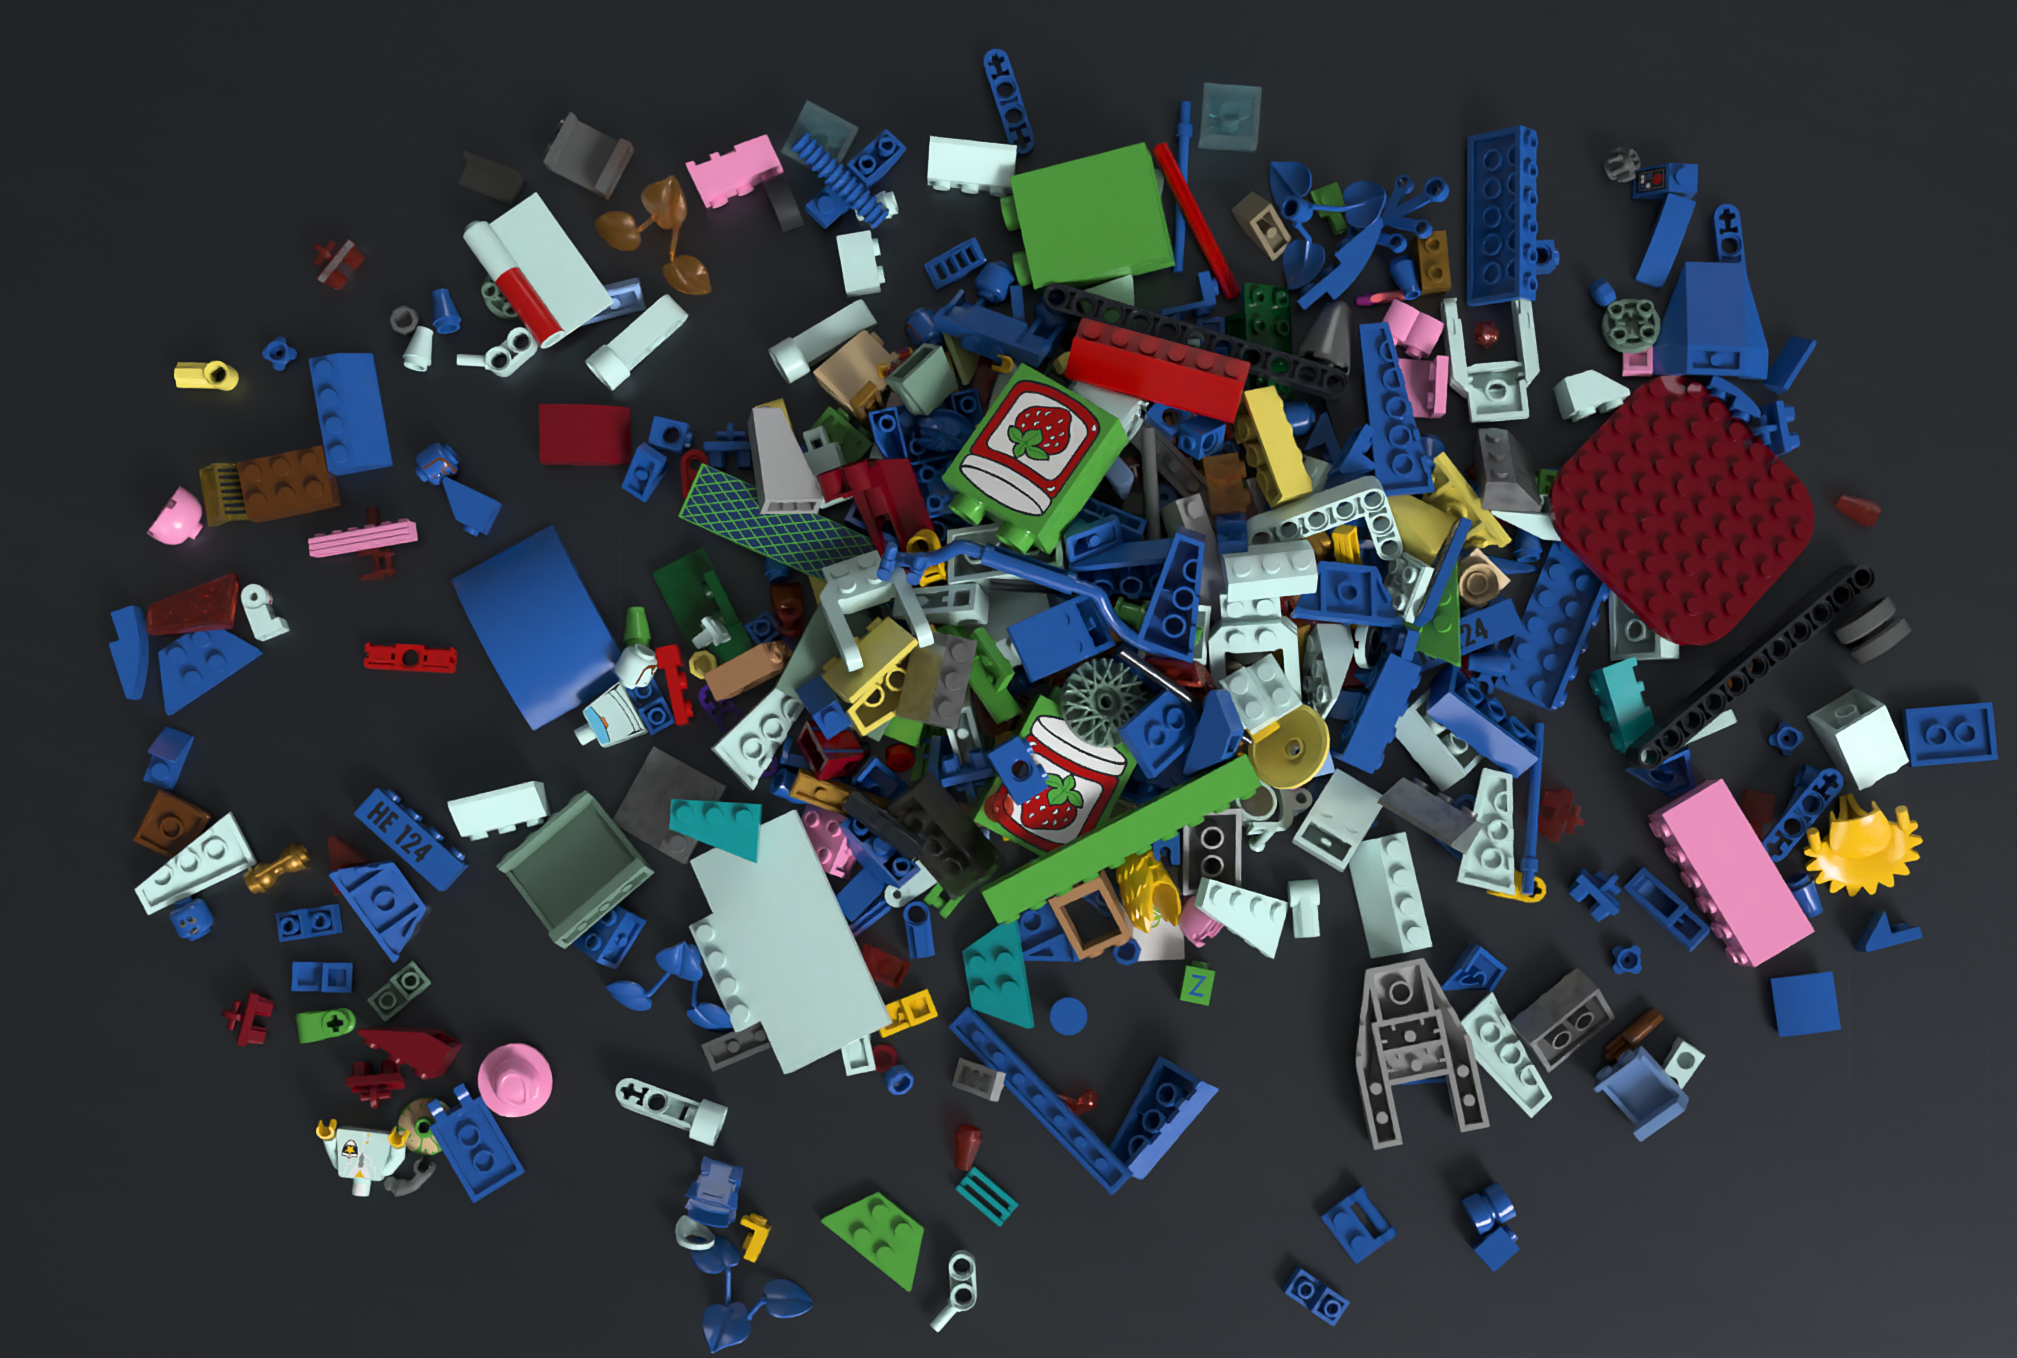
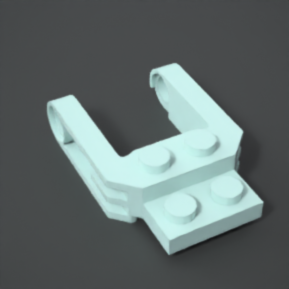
M1457 298L1441 299V322L1445 324L1443 329L1445 356H1449V387L1467 399L1470 424L1527 419L1529 417L1526 388L1540 371L1531 301L1523 299L1511 301L1518 362L1481 363L1467 367L1461 319H1458Z
M877 550L822 568L823 576L827 583L819 596L823 615L848 672L862 668L863 663L843 614H851L887 602L894 597L900 606L912 635H916L919 647L923 648L934 644L929 623L911 584L906 580L907 575L904 569L896 567L888 581H881L877 578L876 572L881 562Z
M1226 590L1220 591L1222 619L1211 627L1208 636L1212 690L1222 689L1223 687L1219 681L1227 677L1225 652L1275 651L1281 648L1284 655L1285 676L1302 702L1297 624L1281 614L1280 597L1227 602Z

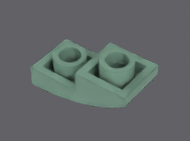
M412 961L394 975L386 985L368 998L367 1002L387 1023L422 993L431 982Z

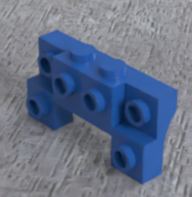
M961 289L951 302L945 307H941L934 316V329L959 338V347L1001 363L1002 359L997 357L998 354L1010 357L1013 363L1015 360H1019L1038 368L1045 357L1050 358L1063 338L1062 326L1058 325L1053 333L1042 330V319L1037 318L1027 332V323L986 309V299L982 297L979 298L976 304L966 302L965 291Z

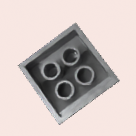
M653 746L613 820L618 827L683 864H688L700 841L669 829L671 799L722 802L729 787Z

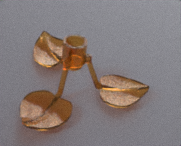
M674 175L662 181L652 183L643 190L641 194L642 203L652 216L642 225L636 226L634 218L630 214L621 211L607 212L597 218L594 225L597 232L611 246L621 251L635 250L641 243V237L638 232H642L655 220L663 229L673 228L669 254L671 262L663 267L666 280L675 289L691 295L707 294L712 290L708 272L698 259L689 255H680L677 258L675 256L678 230L681 227L680 223L687 216V205L682 189Z

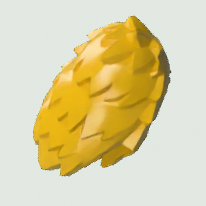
M1153 847L1141 855L1133 853L1125 857L1126 862L1116 867V879L1119 884L1120 898L1125 906V913L1133 926L1145 933H1150L1151 922H1154L1153 905L1156 909L1158 908L1165 922L1169 921L1174 927L1177 926L1179 915L1181 914V901L1171 873L1164 867L1161 857L1159 862L1155 860Z

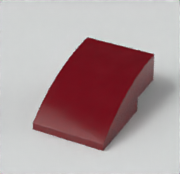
M539 404L540 462L543 465L573 464L574 466L631 464L630 407L588 404Z

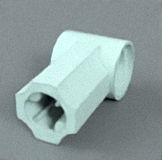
M1318 880L1288 881L1287 893L1289 906L1292 907L1294 938L1320 936L1317 907L1320 904Z

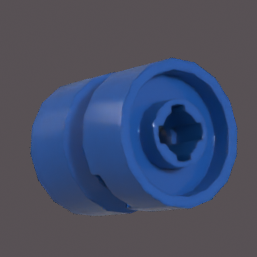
M1499 1182L1484 1188L1482 1196L1475 1193L1461 1200L1468 1218L1479 1235L1492 1229L1494 1221L1504 1223L1516 1216L1512 1203Z

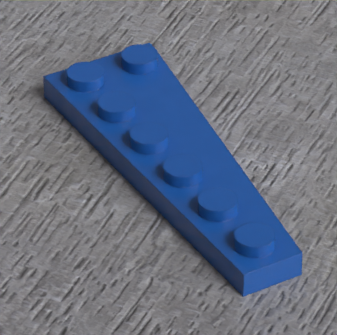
M1389 323L1361 324L1358 326L1368 425L1375 429L1370 438L1372 440L1371 454L1372 461L1379 466L1373 470L1374 477L1379 479L1386 497L1433 493L1435 491L1434 483L1421 445V437L1412 413L1413 409L1405 388L1403 373L1399 367V359Z

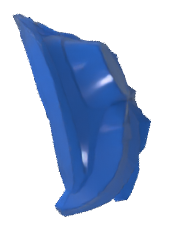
M937 409L927 416H919L917 419L922 436L921 439H917V443L926 446L929 450L944 452L948 449L961 450L973 433L970 421L962 414L953 410Z

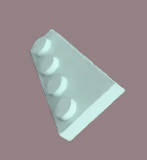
M1489 992L1460 1022L1472 1040L1476 1061L1515 1103L1532 1118L1552 1099V1096L1527 1056L1506 1015L1502 1012L1493 992Z

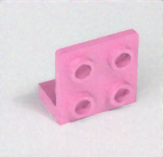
M1437 355L1433 361L1399 359V367L1403 373L1405 388L1409 401H1411L1414 418L1441 419L1446 414L1449 356Z
M807 804L801 821L823 870L849 880L857 860L840 828V824L848 817L813 804Z

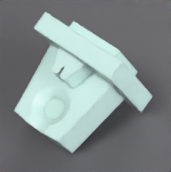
M713 615L701 620L702 624L700 626L703 631L692 642L700 650L711 642L718 646L720 643L729 641L731 637L719 619Z

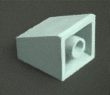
M1857 688L1852 689L1807 716L1809 723L1844 780L1859 791L1871 787L1875 781L1887 774L1896 772L1902 765L1909 762L1886 706Z

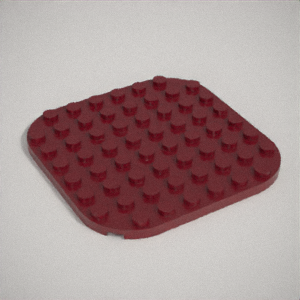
M1672 375L1653 378L1637 388L1623 402L1624 404L1620 405L1559 469L1549 488L1548 498H1550L1551 508L1549 516L1553 528L1561 541L1657 635L1669 642L1682 646L1685 644L1702 646L1710 644L1729 633L1805 549L1814 528V509L1810 495L1797 475L1775 456L1766 445H1762V441L1757 436H1752V431L1737 417L1733 418V413L1716 396H1709L1710 391L1694 380Z

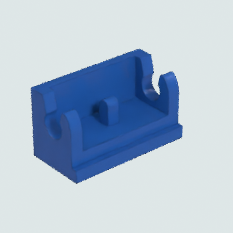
M1180 832L1170 840L1162 842L1159 839L1151 844L1153 855L1157 862L1160 861L1161 856H1167L1168 852L1169 866L1180 865Z

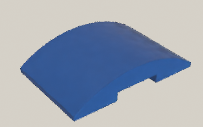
M553 524L452 579L457 595L481 644L533 731L604 693L619 682L620 678L615 672V665L622 654V650L609 626L601 616Z

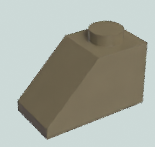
M1251 192L1231 210L1243 231L1270 260L1274 261L1293 242L1272 204L1256 193Z

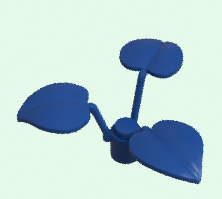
M1270 162V186L1274 201L1280 207L1282 216L1292 220V226L1297 228L1306 239V241L1302 239L1294 240L1284 251L1283 270L1287 279L1288 289L1303 288L1310 282H1313L1320 275L1325 264L1324 248L1319 244H1312V237L1303 228L1301 223L1308 221L1312 217L1313 210L1346 211L1347 222L1355 228L1363 229L1371 226L1379 218L1386 201V191L1382 186L1371 181H1357L1349 185L1343 193L1345 206L1313 204L1303 199V196L1308 194L1312 185V175L1306 165L1299 162Z
M682 941L673 947L662 949L657 953L655 957L656 962L666 972L650 990L644 991L638 983L626 980L610 982L605 987L611 996L625 1007L636 1011H645L652 1006V1001L649 997L656 992L670 974H676L680 978L693 981L691 1005L693 1007L688 1008L686 1013L695 1025L715 1033L734 1031L730 1015L724 1009L712 1003L702 1002L699 1004L697 1001L698 980L703 975L700 967L703 957L698 946L694 944H686L685 941Z
M715 1235L714 1244L710 1248L704 1250L691 1249V1259L698 1269L709 1274H717L723 1270L725 1272V1304L709 1306L702 1316V1331L711 1353L743 1342L750 1334L751 1326L749 1320H752L753 1314L763 1304H766L767 1312L777 1318L796 1317L808 1312L813 1307L812 1299L796 1283L787 1279H775L765 1285L763 1289L765 1297L760 1298L750 1311H747L744 1304L740 1302L731 1303V1270L729 1267L736 1266L740 1261V1254L736 1246L729 1240ZM698 1236L692 1240V1243H704L707 1240Z

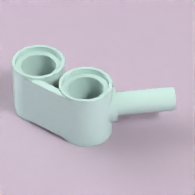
M519 327L511 330L507 339L498 347L491 348L486 355L457 354V365L482 366L486 370H491L497 376L507 377L535 354L538 345L526 328ZM521 337H528V345L523 349H517V340ZM507 356L506 365L502 368H495L494 363L497 357Z
M967 1250L956 1251L950 1258V1297L947 1300L949 1303L930 1323L931 1327L937 1332L944 1327L957 1311L969 1310L976 1302L975 1259ZM964 1258L970 1263L969 1270L966 1272L957 1271L954 1268V1262L957 1259ZM960 1288H967L972 1293V1297L966 1302L959 1301L955 1295L956 1291Z

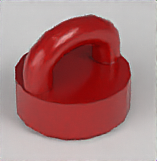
M896 743L891 744L885 749L886 764L890 770L903 772L914 765V753L909 745Z

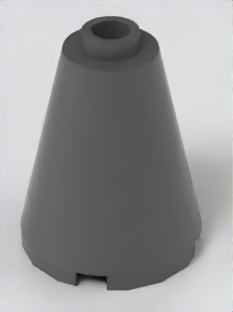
M1333 300L1326 303L1295 356L1340 369L1349 376L1352 310L1348 307V304L1341 300ZM1304 369L1299 372L1300 374L1314 380V376L1311 371Z

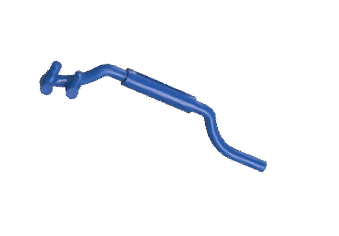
M959 539L930 552L909 553L897 552L898 547L896 543L889 542L886 545L885 552L882 554L879 569L876 572L879 580L888 581L896 567H910L906 580L911 585H918L929 566L938 565L959 554H965L980 559L983 565L1069 595L1074 592L1089 597L1094 601L1105 623L1123 641L1140 650L1186 665L1187 663L1181 659L1136 644L1138 632L1122 621L1111 605L1107 593L1101 587L1077 578L1078 574L990 543L984 546L970 540Z

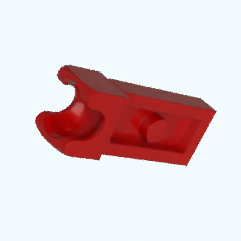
M672 644L655 648L658 668L662 671L665 670L676 725L691 724L690 717H694L691 700H686L684 689L688 688L685 672H680L679 667L684 666L680 646Z

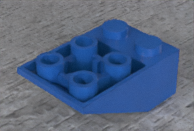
M1083 595L1072 598L1006 628L1031 683L1098 655L1116 645L1094 601Z

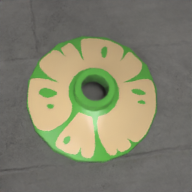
M421 1097L410 1102L402 1110L398 1120L399 1135H403L406 1129L410 1131V1135L406 1140V1147L411 1152L420 1155H434L442 1151L430 1128L428 1132H422L420 1129L422 1122H427L429 1126L436 1123L426 1106L427 1103L435 1099L433 1097ZM437 1099L444 1112L451 1109L442 1100Z

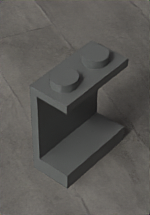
M569 112L567 118H562L556 129L558 135L553 144L549 143L543 153V163L548 170L608 200L628 164L634 148L630 142L621 137L618 141L578 121L575 114Z

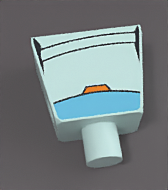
M620 682L582 711L588 723L574 730L582 745L597 738L600 745L605 748L649 732L628 691Z

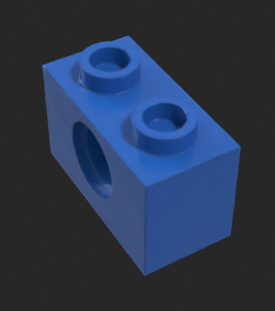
M1014 735L988 750L985 754L1014 804L1019 806L1049 788L1045 782L1049 777L1041 763L1035 765L1030 755L1034 751L1027 739H1020L1019 736ZM1022 760L1026 763V772L1024 775L1016 777L1012 773V765L1016 761Z

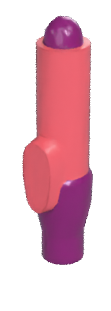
M1401 290L1356 296L1354 297L1355 306H1374L1391 303L1394 299L1399 301H1405L1406 299Z

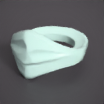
M683 1215L676 1224L675 1234L679 1245L692 1250H704L713 1246L715 1235L704 1224L690 1219L687 1215ZM695 1235L703 1237L707 1241L704 1243H692L687 1241L685 1237Z

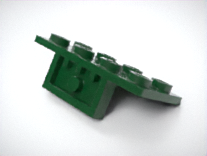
M1241 284L1242 312L1225 317V334L1293 355L1290 289L1288 287L1264 284ZM1226 345V347L1228 348V355H1229V354L1231 353V351H1230V348ZM1248 352L1243 355V360L1250 362L1251 365L1258 363L1256 354ZM1274 361L1271 363V368L1275 373L1281 374L1286 371V366L1283 362ZM1252 375L1247 376L1245 391L1275 386L1277 394L1281 397L1282 401L1294 400V388Z
M703 548L653 572V577L693 654L706 650L716 657L719 667L754 648L742 621ZM714 615L728 631L731 639L720 643L718 646L711 642L705 648L698 650L692 640L703 631L700 626L702 624L701 620Z

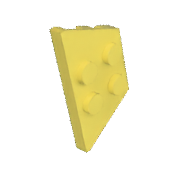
M1444 451L1435 457L1433 463L1436 465L1431 474L1435 491L1433 493H1423L1421 501L1455 517L1453 525L1462 517L1472 521L1461 549L1468 547L1485 548L1488 545L1497 544L1499 547H1504L1511 542L1512 539L1489 510L1481 509L1480 498Z

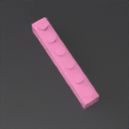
M407 518L398 519V523L387 521L382 522L381 526L370 524L365 525L364 529L353 527L348 528L347 532L335 530L331 531L330 535L318 533L314 535L315 537L308 538L310 556L316 558L418 541L416 523L409 521Z

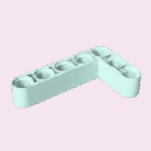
M1374 476L1361 477L1253 516L1246 522L1247 541L1249 546L1296 541L1364 516L1373 544L1380 558L1387 561L1395 560L1403 551V544L1387 497L1379 479ZM1372 491H1375V492H1376V493H1375L1374 495H1372V496H1369V497L1366 496V494L1369 493V492H1372ZM1345 501L1348 502V503H1347L1346 505H1344V506H1341V507L1338 506V504L1341 503V502H1345ZM1313 512H1320L1317 516H1310ZM1378 516H1384L1381 520L1374 521ZM1285 522H1292L1289 526H1282ZM1258 532H1265L1261 536H1254ZM1392 540L1391 543L1382 545L1385 541Z

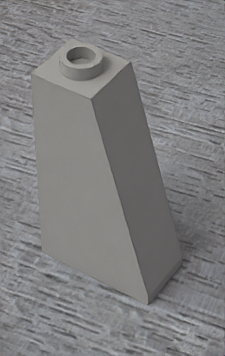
M769 406L752 408L747 426L760 514L818 513L823 501L822 492L782 409Z

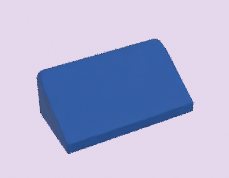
M1800 337L1789 338L1769 369L1767 380H1762V384L1778 395L1787 391L1817 345L1816 341Z

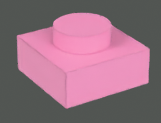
M1653 346L1640 353L1629 354L1622 352V376L1652 377Z

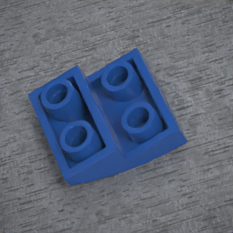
M1833 971L1771 978L1779 1037L1841 1030Z

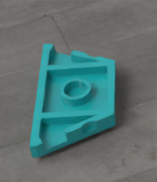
M1016 920L1007 925L1003 922L962 951L971 1007L974 1010L1024 1028H1033L1035 1025L1018 922Z

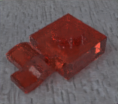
M1746 789L1743 794L1741 810L1761 841L1763 834L1762 823L1771 824L1776 795Z

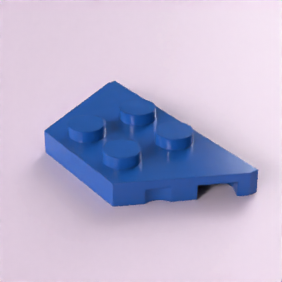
M1320 561L1317 564L1318 580L1316 593L1301 594L1291 613V618L1400 628L1403 625L1402 617H1397L1390 603L1393 599L1388 589L1384 587L1377 567Z
M205 620L158 652L165 712L167 715H173L262 655L263 651L233 633L224 630L215 623Z
M1048 898L1045 899L1047 903L1044 906L1033 911L1028 908L1019 913L1021 917L1017 919L1024 961H1082V959L1079 960L1048 902Z
M393 860L330 870L328 872L329 877L390 960L395 963L406 941L413 934L416 923L421 920L427 909L423 901Z

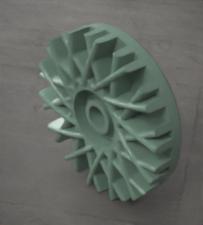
M1105 658L1098 661L1093 659L1072 671L1065 680L1060 695L1061 712L1068 728L1081 741L1099 748H1111L1125 743L1117 729L1148 703V699L1143 698L1146 695V691L1141 692L1139 688L1143 682L1136 681L1137 674L1131 676L1127 672L1130 669L1129 666L1123 668V663L1114 664L1112 663L1113 659L1106 661Z

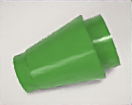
M628 608L623 643L626 644V648L635 644H641L650 648L652 637L644 608Z

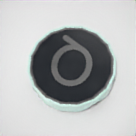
M1357 624L1355 641H1359V649L1355 648L1354 657L1360 668L1373 669L1383 651V643L1380 642L1383 627Z

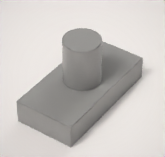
M959 1058L952 1086L987 1100L998 1102L1001 1090L1004 1087L1003 1082L1006 1073L968 1059Z

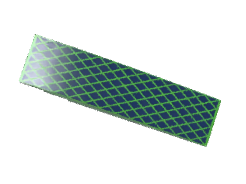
M703 463L678 516L735 544L824 583L826 581L822 568L876 550L871 538L816 513L760 514L755 486ZM895 597L877 606L893 612Z

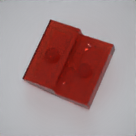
M1146 655L1143 658L1178 684L1184 685L1188 691L1204 701L1210 690L1217 689L1208 670L1198 661L1193 660L1192 663L1177 658Z

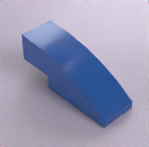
M1668 193L1663 198L1655 224L1651 228L1634 279L1635 281L1658 289L1663 288L1685 235L1696 201L1672 193Z
M131 605L111 612L119 640L109 643V647L126 699L138 700L142 698L146 683L149 643L142 608Z
M1643 867L1624 886V890L1688 952L1691 953L1710 933V927L1646 868Z

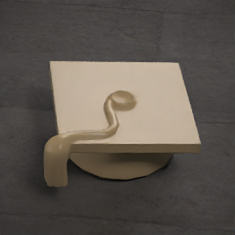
M1477 547L1458 564L1459 602L1467 609L1476 606L1477 610L1480 611L1488 604L1487 601L1496 598L1499 592L1511 581Z

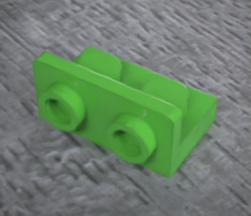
M829 406L810 430L823 425L830 443L839 442L846 464L862 459L873 447L874 443L871 441L873 438L872 434L862 425L858 429L849 422L852 417L840 406L837 410ZM821 438L817 441L823 446Z

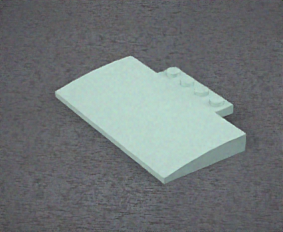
M792 810L761 825L759 861L757 864L716 847L690 860L713 914L690 925L691 933L725 1010L730 1015V1021L735 1032H740L761 1021L784 1074L794 1072L892 1024V1020L797 810Z

